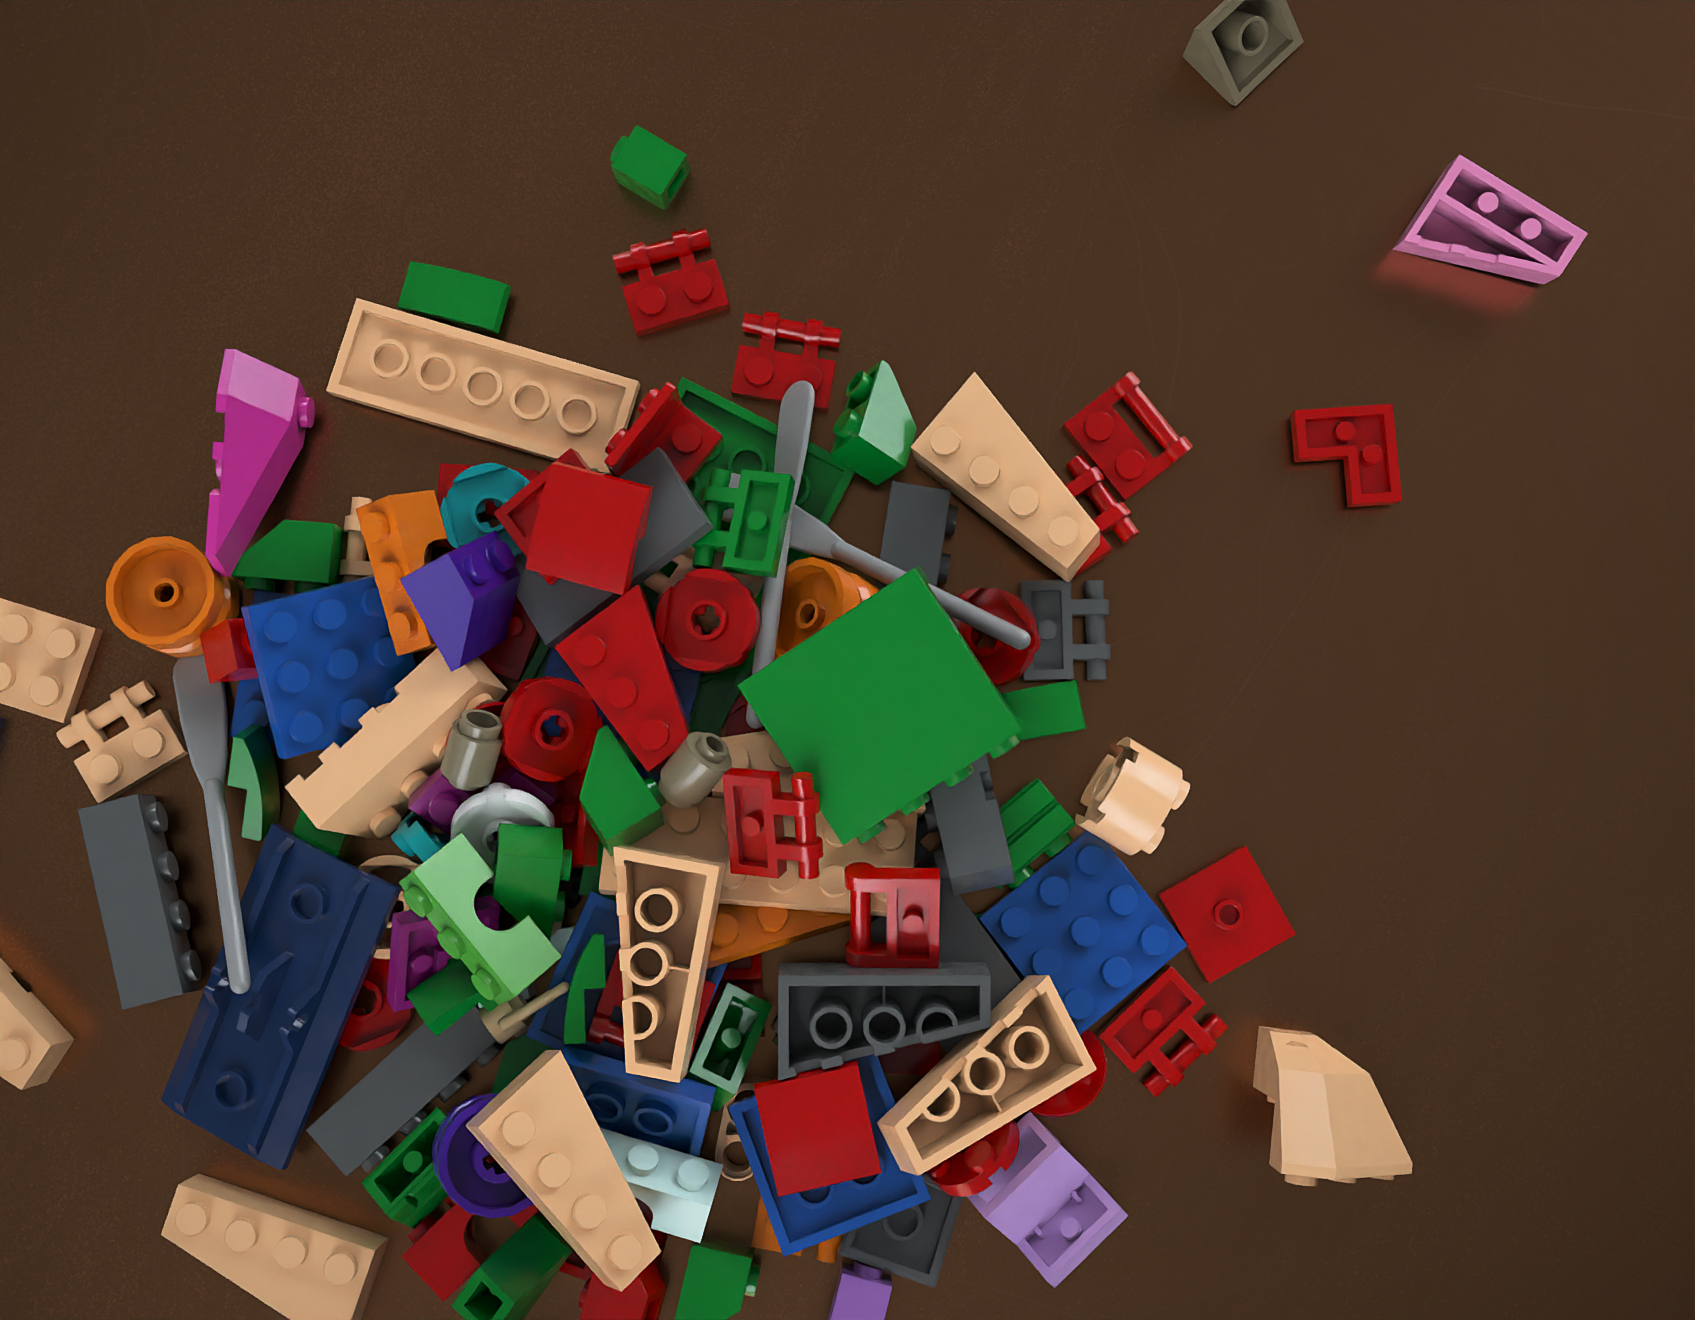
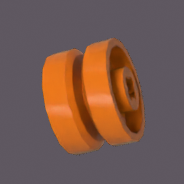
M172 536L151 537L129 547L114 563L106 582V607L114 625L130 639L175 658L195 657L203 654L199 636L201 633L226 619L237 618L239 614V589L233 577H219L205 556V552L194 544Z
M809 557L791 563L786 567L774 660L880 591V589L872 581L857 574L847 572L843 568L822 559Z

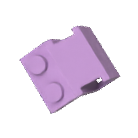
M1029 1111L1017 1123L1020 1141L1013 1163L1006 1172L1000 1166L996 1173L988 1178L993 1183L991 1186L980 1193L967 1196V1198L988 1222L1019 1247L1045 1280L1055 1288L1128 1217V1214L1060 1144L1061 1142Z

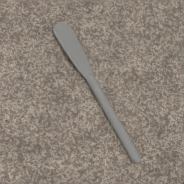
M805 380L797 381L789 387L780 406L774 473L791 474L795 480V486L777 577H764L760 607V630L755 645L752 675L773 662L775 657L792 526L791 514L801 482L815 402L813 386ZM748 703L746 722L751 728H761L763 726L762 722Z
M731 473L730 488H738L741 475ZM794 504L791 514L792 526L789 548L810 555L838 560L886 585L907 573L846 543L826 524ZM734 509L724 510L722 520L731 523ZM928 584L949 616L1016 649L1022 650L1030 645L1031 637L1025 630Z
M204 654L195 657L179 658L173 667V682L181 727L190 760L204 791L229 984L234 993L243 994L249 990L251 978L224 790L228 762V713L225 683H209Z

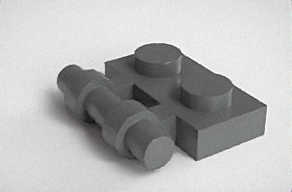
M1065 580L1021 581L1019 583L1020 599L1032 611L1036 620L1037 631L1041 638L1039 650L1034 654L1030 666L1022 674V681H1072L1074 679L1073 661H1086L1087 680H1107L1106 661L1111 660V645L1106 644L1105 616L1110 615L1109 600L1104 599V581H1084V599L1071 600V580L1069 583ZM1072 617H1085L1086 644H1073Z

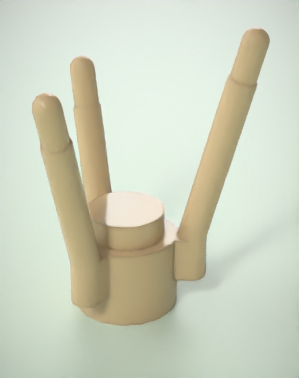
M553 922L551 937L561 926L562 922ZM562 982L528 1003L519 994L515 998L498 1005L491 1012L482 1007L478 1010V1014L497 1042L503 1044L511 1037L515 1036L518 1038L528 1031L535 1012L566 993L570 986L569 983Z

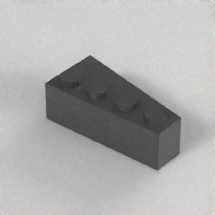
M987 754L971 763L975 771L959 783L948 787L945 781H942L930 789L932 801L925 803L926 810L924 813L929 833L939 831L943 846L941 849L933 850L936 867L940 868V881L950 879L953 896L1014 883L1012 863L998 802L993 794L994 788Z
M779 962L778 1081L795 1077L800 1072L820 1067L823 1070L843 1065L844 1061L872 1054L879 1056L895 1052L896 1048L920 1042L927 1044L991 1028V974L986 962H939V969L857 968L850 966L847 962Z

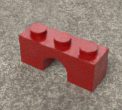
M490 1156L485 1161L494 1162L496 1160L492 1156ZM449 1196L445 1199V1202L451 1209L438 1221L431 1214L427 1216L407 1236L413 1245L401 1256L442 1302L454 1293L491 1255L475 1236L474 1219L476 1215L468 1213ZM532 1204L521 1212L508 1217L520 1229L539 1209Z

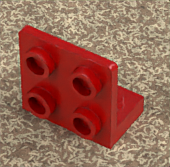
M668 381L660 391L657 388H653L644 397L637 409V413L640 416L629 430L621 428L612 437L605 449L608 456L604 463L612 476L619 478L659 447L667 454L685 484L688 485L723 441V436L686 408L682 403L677 387Z

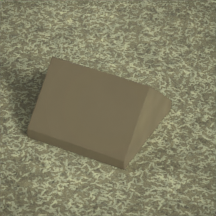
M1224 0L1194 29L1182 57L1230 104L1237 106L1304 41L1286 0Z

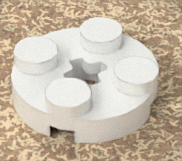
M495 782L487 785L481 793L471 796L459 806L452 818L451 840L462 833L493 871L496 841H493L494 832L498 831L499 823L555 827V818L546 805L535 796L518 789H511L505 783ZM493 876L486 883L493 884Z

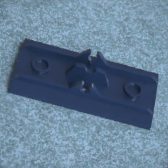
M272 823L240 901L251 986L243 994H236L231 990L223 943L161 1101L175 1113L254 1159L280 1170L288 1168L402 888L373 874L366 873L308 843L282 825Z

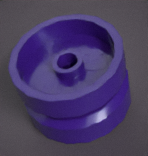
M497 1092L473 1095L455 1105L439 1124L432 1144L433 1170L444 1191L468 1213L490 1219L515 1215L533 1204L497 1161L486 1162L483 1157L488 1156L490 1153L465 1126L499 1094Z

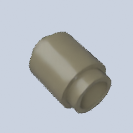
M468 709L461 713L460 719L453 722L440 767L442 774L452 786L461 790L473 791L478 789V787H484L491 783L503 744V739L500 736L502 724L496 715L480 709Z
M698 731L690 733L660 771L661 778L658 781V788L661 795L669 803L682 809H688L693 804L701 803L721 780L722 774L729 770L732 765L726 743L713 733Z

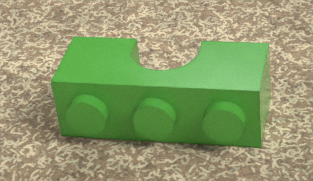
M460 833L398 883L405 890L403 896L412 911L420 917L426 916L439 932L437 938L442 948L455 959L460 958L472 972L471 981L477 991L486 999H494L498 1005H501L519 995L562 956L529 915L506 931H495L481 923L475 913L474 898L480 886L490 879L494 872L464 835Z

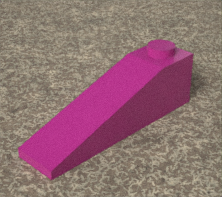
M225 349L216 396L215 411L225 413L224 442H213L212 459L216 460V473L221 485L220 489H212L209 494L205 556L219 577L231 576L304 444L306 427L311 428L315 419L314 401L312 398H308L298 377L236 349Z

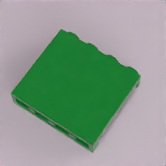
M919 565L737 685L795 773H812L814 791L818 792L820 796V811L843 845L857 837L861 844L865 843L887 827L883 819L899 809L904 816L912 813L931 799L927 793L928 790L942 781H945L948 787L954 786L975 771L971 764L988 752L995 759L1020 742L1016 734L1022 731L1023 721L1020 717H1015L929 587L930 581Z

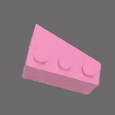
M1459 154L1445 167L1392 250L1544 285L1562 274L1588 233Z

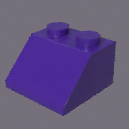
M496 530L441 556L400 579L451 672L506 640L520 573L515 566L512 550L500 539Z

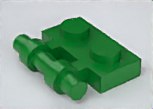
M720 468L712 469L709 485L704 486L702 489L700 504L704 506L703 511L714 528L691 545L695 549L692 567L696 569H712L715 553L725 552L722 566L727 572L776 578L795 480L791 474L742 469L738 488H730L731 472ZM734 509L729 532L720 531L724 510Z

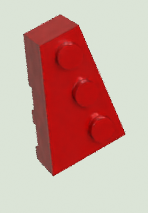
M637 584L554 647L647 772L655 774L662 769L691 731L664 654L662 643L656 632L645 592Z

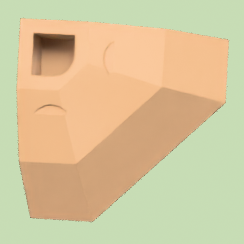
M1259 1026L1253 1087L1266 1094L1268 1102L1275 1103L1269 1165L1281 1174H1285V1182L1302 1186H1317L1318 1178L1344 1183H1356L1357 1178L1371 1177L1394 1180V1175L1412 1174L1413 1163L1367 1071L1315 1034L1305 1031Z

